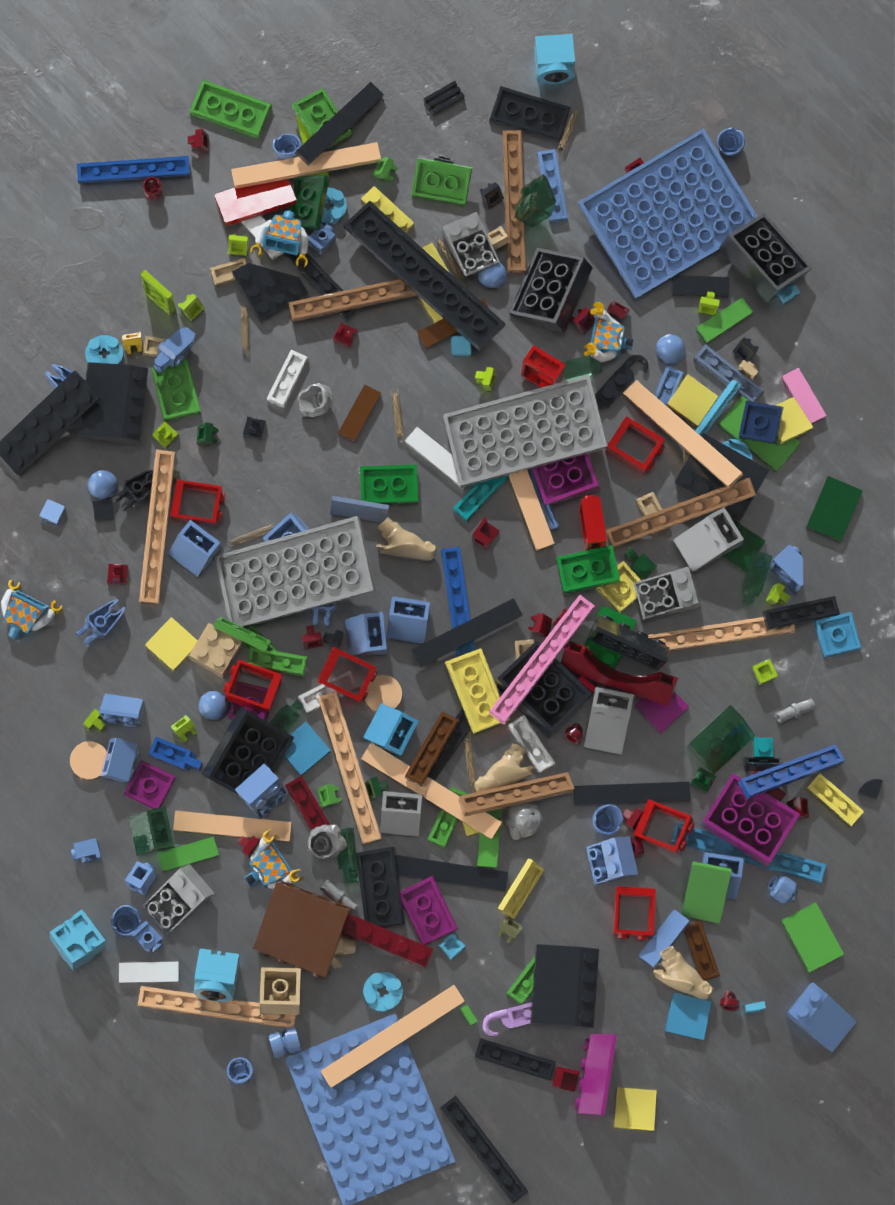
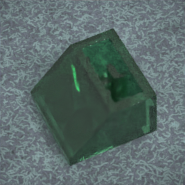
M543 174L522 187L520 192L521 198L515 207L516 213L514 218L532 228L551 217L556 203V198L549 181Z
M166 806L147 810L129 817L137 856L175 848Z

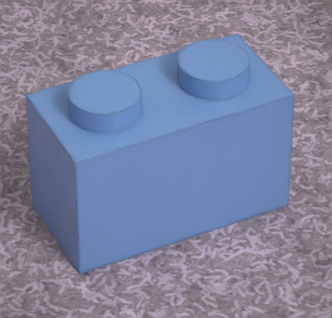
M120 738L110 739L101 776L119 782H128L133 775L134 769L132 765L138 756V744Z

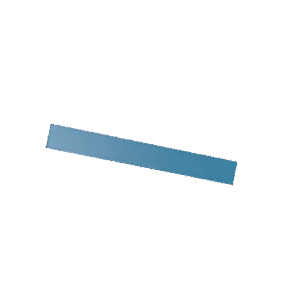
M675 824L671 843L676 844L684 825ZM694 828L692 833H688L686 838V847L707 853L744 858V863L820 884L823 881L827 865L824 863L777 851L769 866L766 867L711 832Z

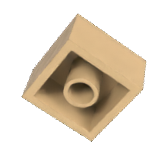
M208 623L189 657L191 661L224 679L242 649L243 644L239 639Z
M261 967L260 1014L299 1015L301 968Z

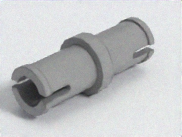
M812 698L798 704L793 703L789 708L776 712V718L780 724L792 718L798 719L802 714L815 710V703Z
M329 880L320 888L333 901L351 907L353 910L358 906L345 895L343 890L340 891Z

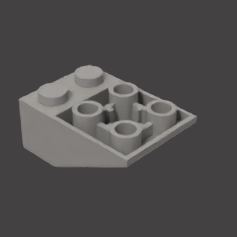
M477 212L442 226V235L465 277L500 263Z
M724 507L709 515L673 541L693 573L741 546L744 539Z
M689 567L633 583L644 620L701 607L692 571Z
M595 688L584 748L622 755L633 703V694Z
M188 864L180 868L142 907L165 934L169 935L202 907L215 893L193 867Z

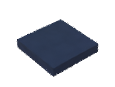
M746 401L739 439L776 445L784 407Z

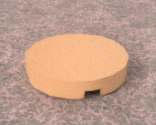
M387 675L376 676L373 682L370 681L367 687L369 692L365 702L371 710L376 712L380 703L394 709L399 706L402 699V689L396 679Z
M93 741L82 742L77 745L70 757V764L74 773L85 780H94L101 777L107 754L105 748Z

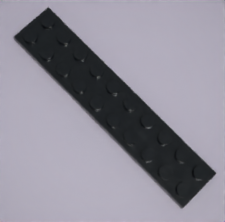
M371 201L367 202L344 224L343 228L479 351L505 327L506 323Z

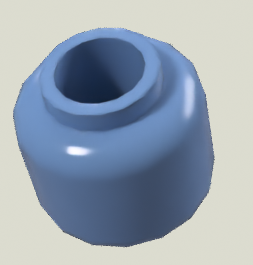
M783 874L774 876L767 887L769 895L783 904L793 901L798 894L796 882Z

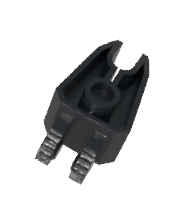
M153 470L144 471L124 482L122 491L113 498L115 503L124 497L128 500L120 507L123 512L132 506L140 508L151 497L152 481L149 480L153 478Z

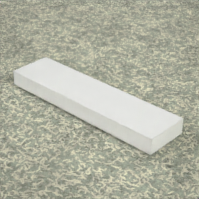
M416 427L405 440V443L460 487L453 455Z

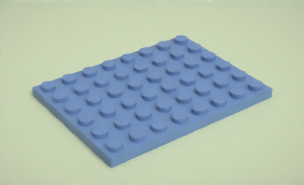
M704 128L577 203L635 299L716 252L729 234L758 217Z
M396 1013L285 1058L343 1205H353L455 1162L406 1040L332 1088L321 1073V1070L397 1022Z

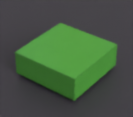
M468 1005L461 1008V1013L470 1026L475 1025L478 1021Z

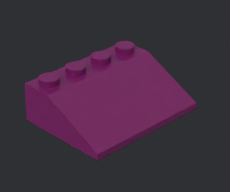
M588 453L532 468L545 505L582 497L601 490Z
M733 773L703 820L701 827L768 867L800 814L767 793L747 799L738 784L742 778Z
M591 1034L589 1039H585L584 1050H587V1056L582 1058L581 1070H584L583 1078H579L578 1090H581L580 1098L576 1097L575 1109L578 1110V1115L602 1118L605 1115L617 1039L615 1034Z

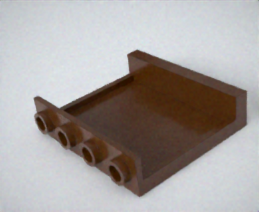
M280 880L275 884L253 949L258 950L260 955L276 957V961L280 963H291L294 965V968H301V971H305V969L311 971L315 977H326L331 973L329 969L347 918L351 916L353 908Z

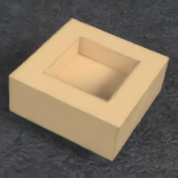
M501 226L487 234L494 250L510 242Z
M743 360L738 370L752 381L757 377L758 371L756 366L751 362L747 363Z
M534 639L515 641L516 660L534 643Z

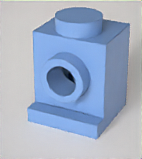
M321 224L320 230H315L308 236V246L322 256L335 241V230L328 224L325 226ZM321 233L325 235L324 238L319 237Z
M97 838L73 843L74 849H71L74 861L78 860L82 861V863L93 861L94 857L102 860Z
M137 861L126 877L125 882L130 889L146 896L147 890L157 877L154 871L155 868L149 863L145 862V864Z
M147 921L131 934L148 953L151 951L156 952L162 946V937ZM147 934L152 936L150 941H145Z

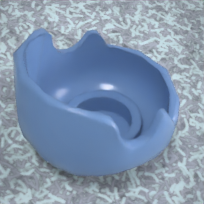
M735 128L723 130L717 138L718 149L727 156L739 154L745 146V137L742 131Z
M281 134L278 139L273 140V150L278 158L284 160L298 157L295 152L302 146V143L297 136Z
M497 263L479 271L478 278L480 283L486 288L500 289L506 284L508 273L501 263Z
M667 334L657 342L656 352L665 364L675 365L684 358L685 345L678 336Z
M100 470L91 475L87 488L93 497L106 499L113 496L116 492L118 482L114 474Z
M209 691L200 698L198 704L199 712L206 719L222 720L229 713L230 703L225 700V696L222 693Z
M607 804L595 811L592 822L595 830L600 834L610 835L619 830L624 817L618 807Z
M123 905L117 908L111 918L113 931L121 937L132 936L131 934L141 924L139 911L130 905Z

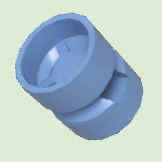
M295 1026L284 1029L283 1033L276 1031L268 1034L275 1058L286 1056L288 1051L291 1054L302 1051Z
M238 1057L231 1060L228 1064L227 1075L233 1083L245 1085L253 1078L254 1070L247 1059Z

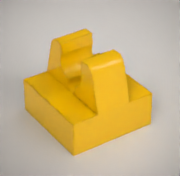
M141 332L122 335L123 346L128 354H131L130 348L132 345L138 348V353L142 351Z

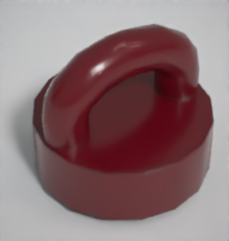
M574 723L572 727H568L565 730L564 736L569 742L576 745L580 744L584 738L583 729L579 723Z
M637 838L630 839L634 858L642 857L644 855L642 842Z
M727 991L725 997L721 998L720 1007L728 1011H737L739 1009L740 1001L737 1000L735 993Z

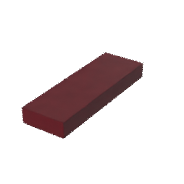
M302 776L285 785L310 830L322 825H330Z

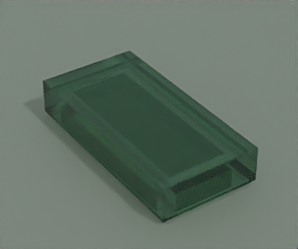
M591 356L562 362L566 365L564 370L566 381L586 375L602 373L600 361Z

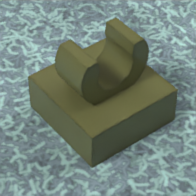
M507 916L499 927L498 936L500 937L503 933L509 935L506 942L509 943L512 939L515 940L523 927Z

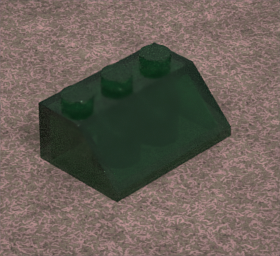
M730 705L688 744L687 748L715 775L755 737V734L745 719Z

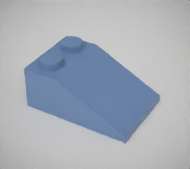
M813 982L786 1013V1016L830 1052L835 1050L856 1023L839 1004Z

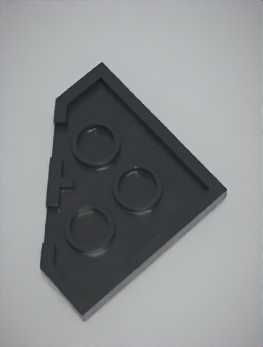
M247 263L232 271L235 280L259 322L289 306V302L298 301L309 294L300 277L251 263Z

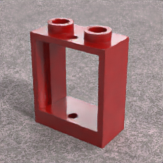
M533 345L523 359L521 376L542 388L562 382L566 365Z
M626 416L608 443V448H606L605 452L644 475L647 470L649 472L652 470L656 463L653 461L656 455L660 456L666 447L663 445L665 439ZM629 427L657 443L644 464L617 448Z
M177 479L170 514L171 521L188 523L191 520L197 525L217 527V522H221L222 519L220 505L224 504L226 495L223 492L222 486ZM185 490L216 495L212 519L180 514Z
M595 495L585 496L584 499H581L579 506L585 551L606 547L607 537L600 497H595Z
M333 647L317 682L361 702L368 695L369 689L367 687L370 681L373 682L378 672L375 671L377 667ZM340 655L369 669L357 695L328 682Z
M238 659L237 665L233 664L231 668V680L226 682L223 689L225 700L269 715L282 683V674ZM242 671L271 681L263 704L233 694Z
M648 799L633 835L644 843L679 856L680 852H683L686 848V838L688 833H692L695 823H693L694 820L691 815ZM656 811L685 822L675 847L646 836Z
M616 886L613 935H617L618 939H629V936L637 937V940L648 941L649 938L654 936L655 888ZM621 897L649 898L648 931L619 929Z

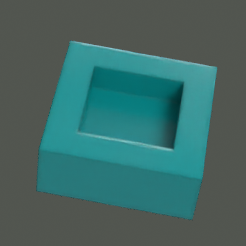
M754 737L753 757H773V738Z

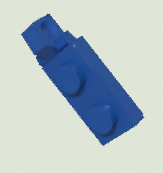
M155 737L148 753L149 756L183 770L189 771L190 767L200 771L203 766L202 761L194 759L196 754L192 753V751L159 737Z

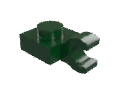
M629 548L624 554L633 563L630 567L632 571L642 580H645L657 568V565L644 553L639 557L632 548Z

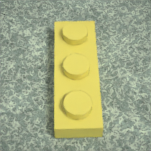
M375 186L361 198L364 204L371 201L405 233L414 226V222Z
M821 773L806 788L850 827L864 812Z
M528 858L498 909L508 917L515 919L544 869Z

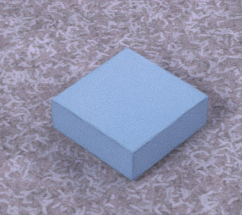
M47 499L39 516L58 525L65 506Z

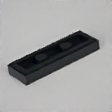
M673 276V295L707 296V292L715 293L714 297H729V277Z

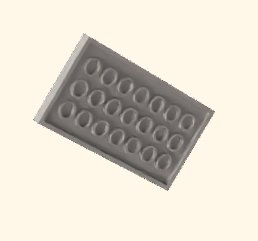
M590 375L443 414L461 488L608 448Z
M358 516L215 556L228 620L243 628L376 591L361 521Z

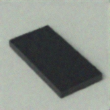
M500 86L489 121L560 143L571 107Z
M395 847L357 852L356 858L364 920L382 928L405 925Z

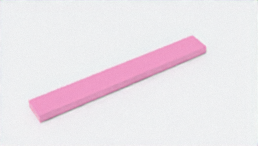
M581 595L578 596L489 711L491 716L505 725L589 616L595 605Z

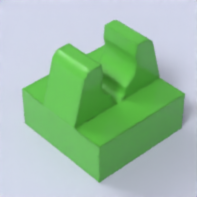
M382 158L372 175L378 179L392 180L394 177L389 174V171L394 172L398 168L391 158Z
M327 784L317 789L321 808H326L342 801V798H336L335 792L339 791L340 788L334 786V784Z

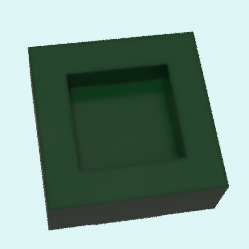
M208 422L199 425L196 444L204 446L217 443L218 439H214L212 433H218V428Z
M699 767L690 785L707 794L717 776Z
M377 777L370 778L365 782L370 801L379 799L383 795L382 792L389 788L387 781L379 782Z

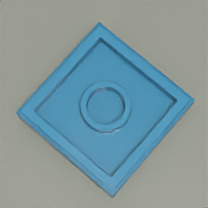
M852 612L814 621L824 658L861 650Z
M304 722L290 734L295 738L284 757L302 776L329 754L331 750L310 725Z
M673 993L665 1032L703 1041L712 1001Z

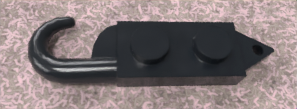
M639 354L630 356L598 390L595 398L599 410L606 407L609 409L633 382L634 373L630 367L635 361H641L644 364L643 373L647 371L649 364L644 356Z

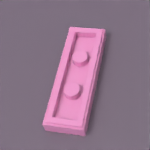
M799 368L782 376V380L790 394L796 399L811 424L826 417L824 410Z

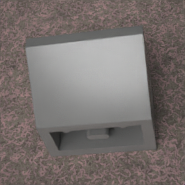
M383 791L380 833L419 837L422 795Z

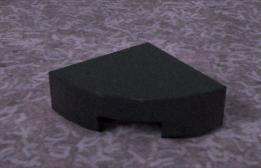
M873 779L867 781L861 786L858 793L877 799L883 780Z

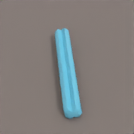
M732 380L695 430L696 433L700 436L703 433H708L739 390L741 385L738 382Z

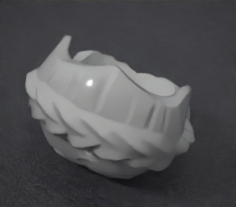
M320 383L310 385L306 390H302L298 394L299 407L303 417L321 416L331 408L333 403V394L330 387Z
M533 803L514 805L502 817V822L508 828L513 840L532 836L538 832L543 820L540 810Z
M335 824L322 825L311 830L307 843L309 852L319 859L334 858L347 847L345 838L341 836L340 828Z

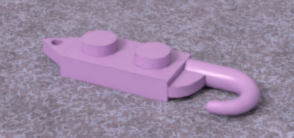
M532 1002L488 1014L483 1021L485 1033L492 1037L499 1035L498 1032H492L489 1029V1023L501 1019L502 1024L506 1028L530 1024Z

